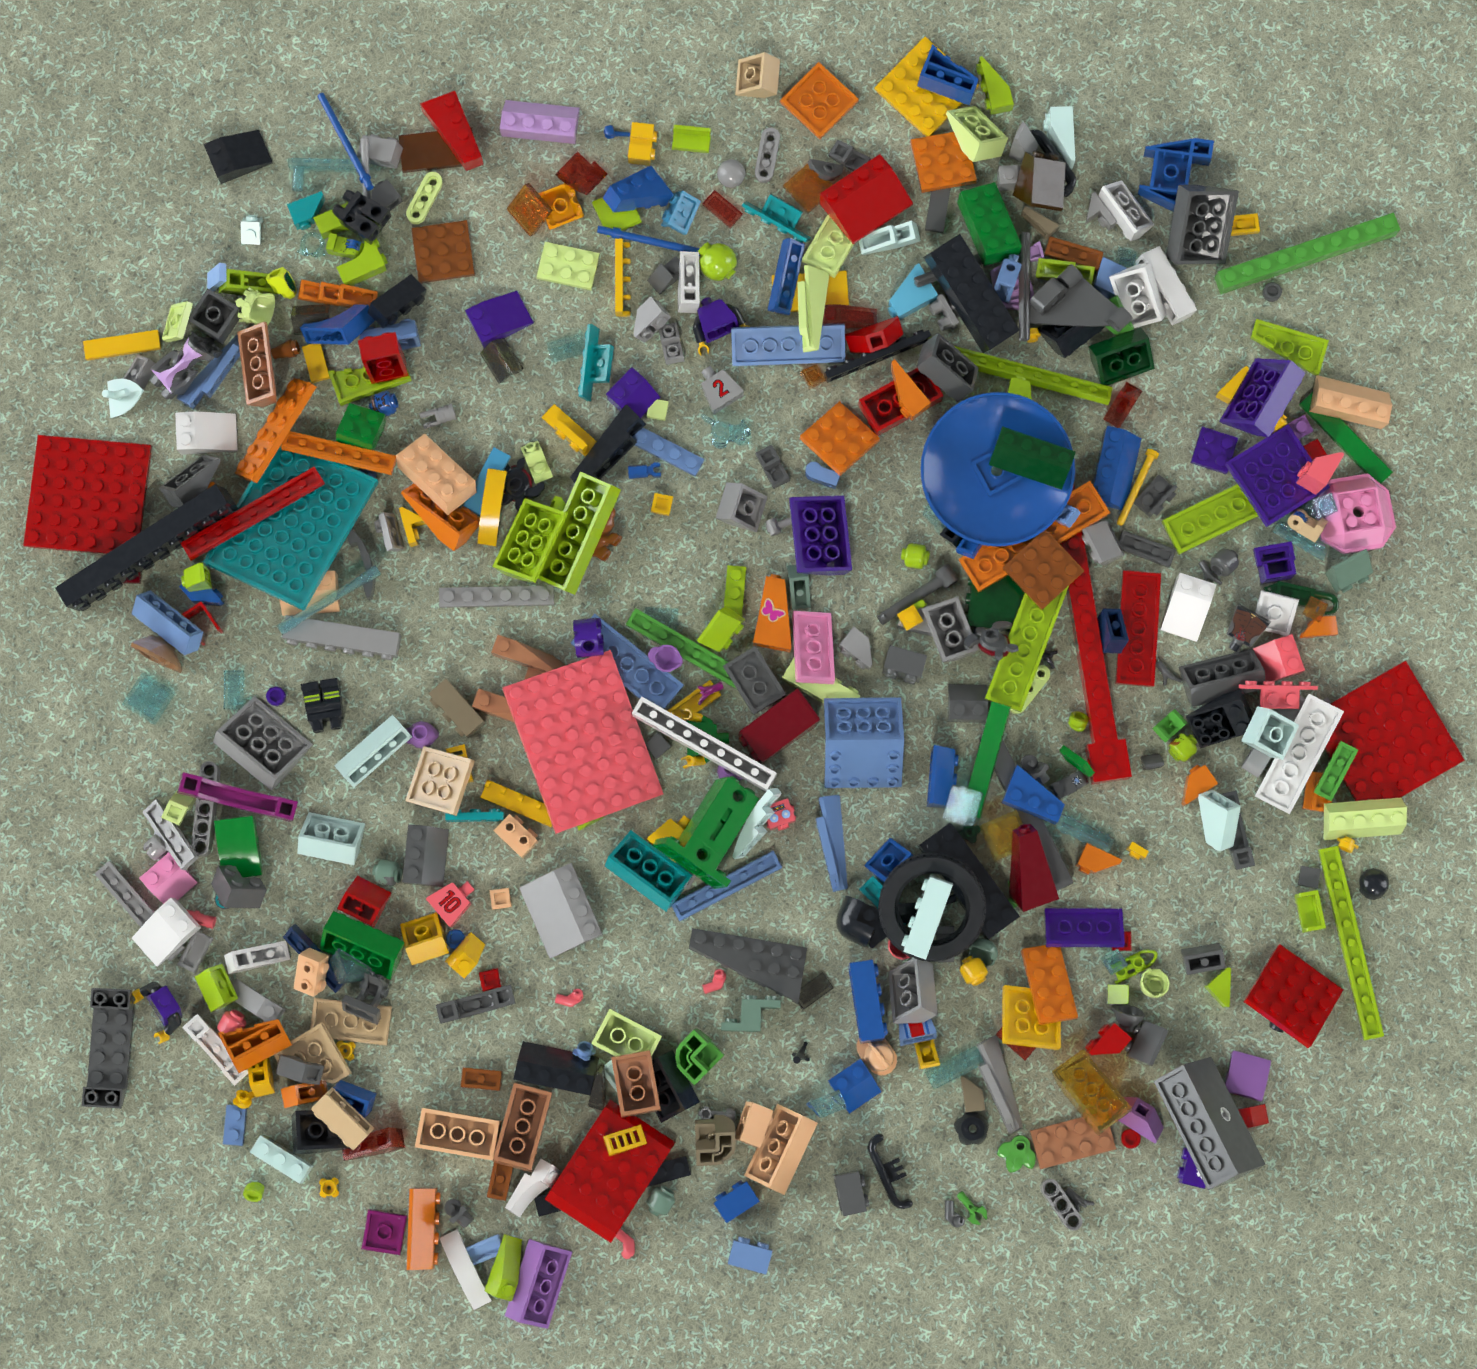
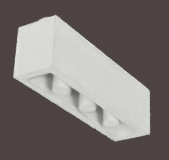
M1158 246L1141 254L1135 263L1139 265L1150 261L1167 313L1166 316L1171 325L1191 317L1197 311L1195 303L1190 299L1184 284L1180 282L1165 252Z

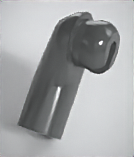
M945 1200V1220L953 1227H962L965 1220L954 1211V1201Z

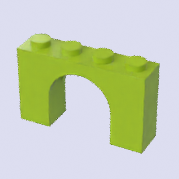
M345 203L341 206L345 208L348 203ZM332 210L314 217L323 240L328 238L330 233L337 234L349 230L341 225ZM377 238L371 245L364 240V248L358 257L336 267L345 285L353 286L387 271L385 264H388L384 253L380 254L377 249L380 247Z

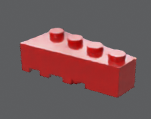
M455 91L420 103L423 114L428 118L434 129L437 130L466 171L484 165L481 153Z

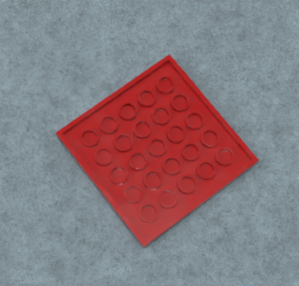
M38 435L23 546L108 554L139 534L142 530L152 446L148 444Z
M1406 661L1330 703L1344 711L1324 749L1330 759L1340 741L1358 749L1343 778L1355 801L1401 798L1465 761Z

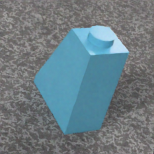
M919 263L915 265L889 300L888 312L892 318L898 316L899 320L937 299L938 294L931 283L919 288L914 284V278L925 273Z

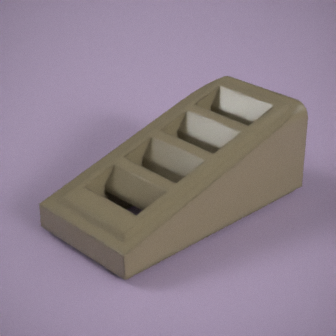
M1026 206L1023 208L1021 216L1046 240L1057 232L1059 228L1057 223Z

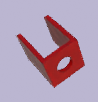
M202 601L181 614L190 620L204 610L216 629L221 634L223 633V630ZM201 639L200 644H201L202 646H204L205 643H204L203 640Z

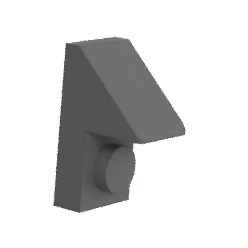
M677 256L664 266L660 264L647 280L659 295L679 279L680 260Z

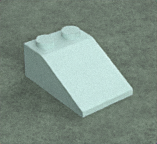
M1073 106L1050 107L1049 112L1045 114V120H1043V131H1047V137L1072 170L1075 163Z

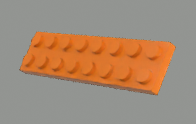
M1088 481L1073 490L1067 502V505L1077 508L1081 512L1072 526L1068 528L1055 520L1046 530L1061 544L1081 532L1084 528L1109 515L1110 511L1091 481ZM1034 538L1009 546L995 547L982 545L974 559L963 556L958 561L979 593L1006 577L1008 574L1002 568Z

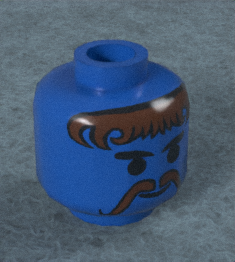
M389 391L374 394L371 397V403H369L371 410L383 413L385 417L395 414L396 408L399 407L395 394H391Z

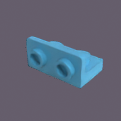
M682 190L674 193L669 200L670 206L662 216L661 226H669L677 232L686 235L701 201Z

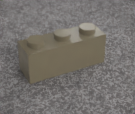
M444 679L428 693L432 697L429 701L436 709L440 706L444 711L442 716L449 723L451 721L455 723L456 727L454 729L461 737L465 735L469 738L485 724L482 718L447 679Z

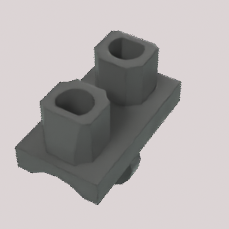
M1025 755L1021 759L1022 769L1041 785L1050 780L1046 773L1049 769L1046 763L1038 762L1033 755Z
M450 1199L445 1203L444 1209L449 1216H452L449 1219L452 1224L458 1222L463 1228H466L474 1220L467 1212L470 1209L467 1204L461 1205L457 1199Z

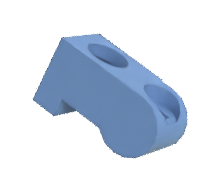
M810 462L806 466L805 475L808 480L836 489L840 476L835 471L821 467L817 462Z

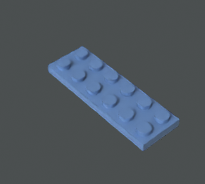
M844 323L822 324L819 350L803 352V341L799 325L731 327L732 366L836 363L845 361Z
M594 614L591 618H600V617L597 616L596 614ZM601 619L604 652L611 650L624 687L640 699L642 696L665 709L684 685L670 673L657 669L654 663L649 661L645 653ZM573 639V640L571 641V645H573V646L575 647V643H574V639Z

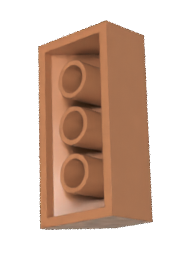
M262 322L237 332L246 404L256 407H266L276 403V388L267 322Z

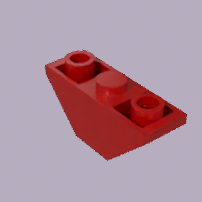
M896 316L847 333L845 338L850 353H871L889 347L904 333L899 318Z

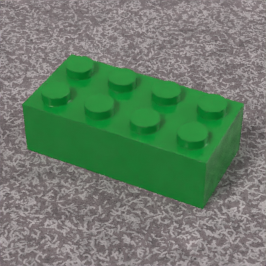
M993 182L960 191L957 204L983 266L1008 259L1010 254L1019 256L1022 245L996 183Z
M333 911L323 928L320 950L391 980L400 964L405 942L398 937L385 934L379 929L369 927L361 921H355L345 914Z

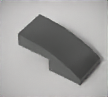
M840 140L836 141L828 154L830 158L852 171H855L871 160L870 157L855 151L853 146Z
M772 445L755 453L773 489L790 481V477Z

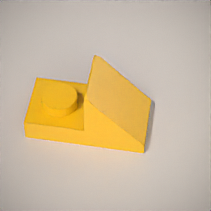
M400 507L399 511L410 547L417 546V540L420 539L418 529L413 527L423 525L425 522L419 515L404 507Z
M933 1039L914 1043L919 1070L940 1065Z

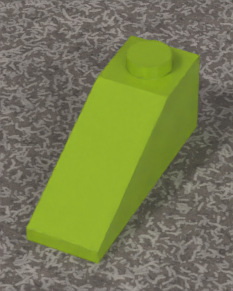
M226 269V282L219 287V293L244 295L245 290L249 291V287L254 291L258 290L262 294H278L273 291L267 282V273Z
M504 1234L484 1290L485 1292L494 1297L512 1302L519 1282L522 1239Z

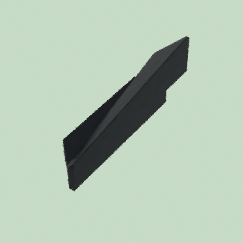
M625 405L570 476L571 480L575 483L580 472L600 480L637 443L632 436L641 430L646 423L628 405Z

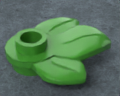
M1017 1135L1010 1142L1002 1143L997 1152L999 1157L1006 1158V1167L1010 1173L1018 1171L1023 1165L1029 1169H1032L1035 1165L1036 1156L1030 1148V1141L1026 1136ZM1023 1143L1024 1147L1018 1148L1017 1144Z

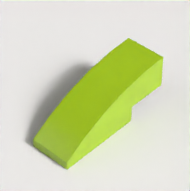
M1038 258L1036 277L1049 281L1053 277L1057 278L1072 264L1080 271L1083 278L1094 286L1096 270L1092 266L1076 265V262Z

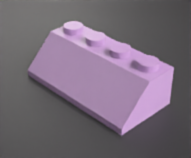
M506 100L501 115V136L575 144L580 108Z

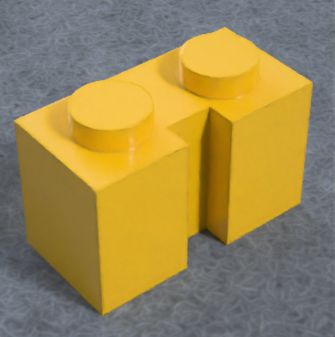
M632 122L628 164L651 166V160H655L656 149H653V142H657L658 131H655L654 124Z

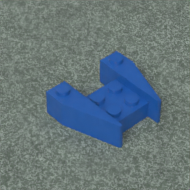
M1193 138L1146 146L1143 157L1154 158L1150 186L1139 185L1138 195L1174 212L1178 185L1189 184L1191 164L1210 165L1214 141Z

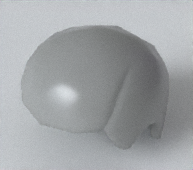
M732 159L722 162L717 171L719 182L728 188H735L741 185L746 176L743 164Z

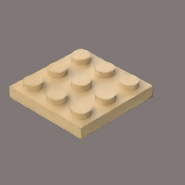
M423 746L405 801L457 816L475 761Z

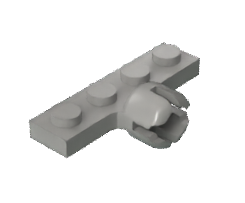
M155 799L143 811V814L154 829V835L144 843L143 849L146 851L149 848L146 854L157 861L170 852L180 869L186 870L199 857L178 826L161 818L165 807L160 800Z

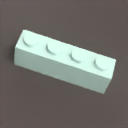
M391 715L334 766L354 788L412 736Z
M931 875L929 880H924L921 890H924L923 897H918L915 909H918L915 917L911 916L908 927L911 928L909 935L905 934L901 946H904L903 952L926 960L953 883Z

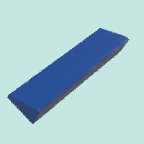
M792 238L782 241L768 311L790 315L805 247L804 243Z

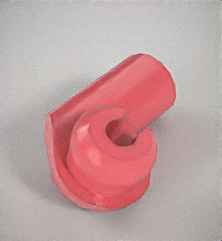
M717 969L714 972L712 982L702 985L705 994L722 989L726 980L724 970Z
M577 988L568 996L557 993L555 1003L573 1007L582 1001L583 991Z
M620 1229L615 1237L623 1243L622 1257L630 1259L635 1253V1242L632 1237Z

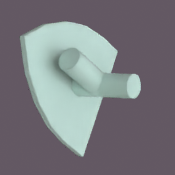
M122 378L107 381L108 390H103L102 396L109 398L110 418L127 413L138 402L144 390L137 383Z

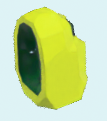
M284 267L275 269L267 275L266 280L275 293L288 299L295 297L297 293L295 282L289 271Z

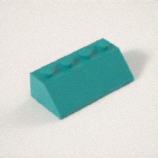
M632 830L628 832L612 851L605 863L607 869L665 912L678 899L693 876Z

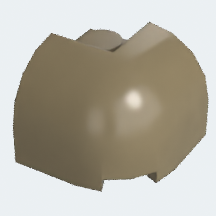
M714 1114V1119L695 1120L696 1166L724 1164V1161L735 1153V1125L729 1117Z

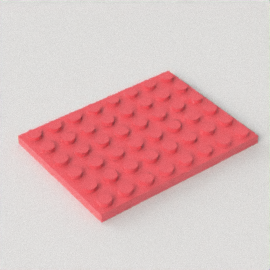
M611 650L604 652V655L592 656L502 688L555 834L664 794L637 720L632 716L633 709Z

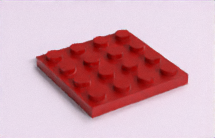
M1279 944L1243 1002L1306 1048H1309L1330 1015L1343 989Z

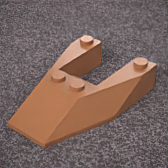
M497 635L491 652L495 657L528 667L525 679L566 666L553 655L501 635ZM478 688L472 705L474 710L515 723L505 697Z

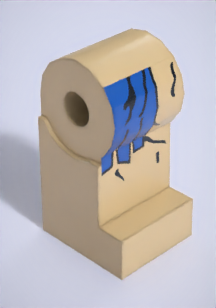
M1296 509L1288 518V525L1291 529L1313 542L1318 540L1328 523L1324 518L1318 521L1310 517L1302 509Z

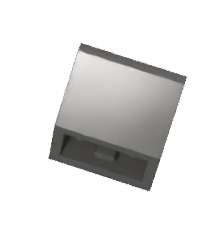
M1104 520L1082 530L1084 533L1081 535L1086 545L1091 547L1092 552L1090 554L1095 563L1097 562L1105 566L1125 555L1108 521Z

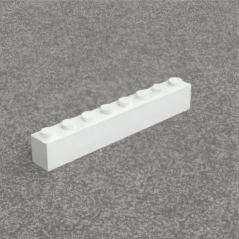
M642 696L632 712V716L765 792H767L777 776V773Z

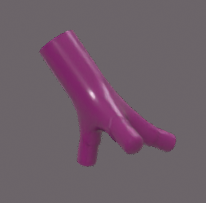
M719 682L708 687L698 686V689L702 690L700 694H703L698 704L701 705L709 695L724 689L723 684Z

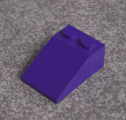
M517 291L480 302L465 310L467 318L483 348L534 324Z

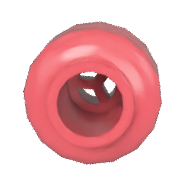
M237 1010L226 1011L220 1019L217 1028L220 1032L224 1031V1033L236 1031V1028L242 1027L244 1029L247 1024L244 1019L245 1016Z

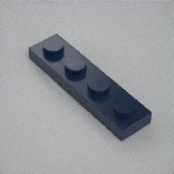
M296 923L283 936L298 954L308 948L322 952ZM328 959L329 969L326 973L325 981L337 993L348 979Z

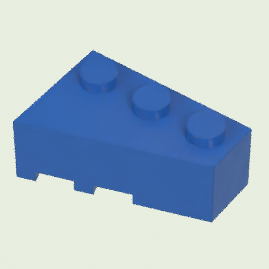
M932 44L917 86L970 106L979 79L961 65H956L949 56H944Z

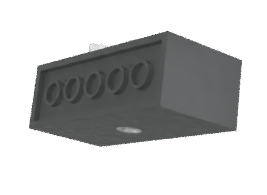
M1212 1057L1183 1064L1154 1081L1197 1168V1175L1201 1177L1207 1190L1235 1181L1266 1165Z

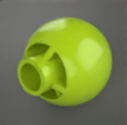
M707 241L698 250L700 269L707 278L714 281H722L725 278L729 280L736 273L734 270L737 265L736 255L729 246L722 243L711 245Z

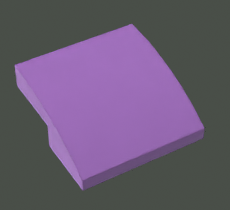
M1233 1050L1225 1078V1085L1229 1093L1261 1102L1268 1080L1271 1060Z

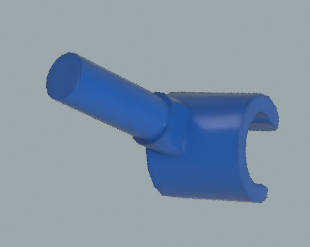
M612 125L605 126L604 134L607 139H612L615 136L630 137L631 134L630 132L614 131Z

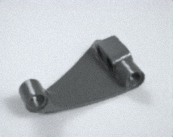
M1072 264L1057 278H1051L1030 300V323L1090 327L1111 326L1117 332H1120L1133 319L1122 306L1118 308L1087 282L1080 271Z

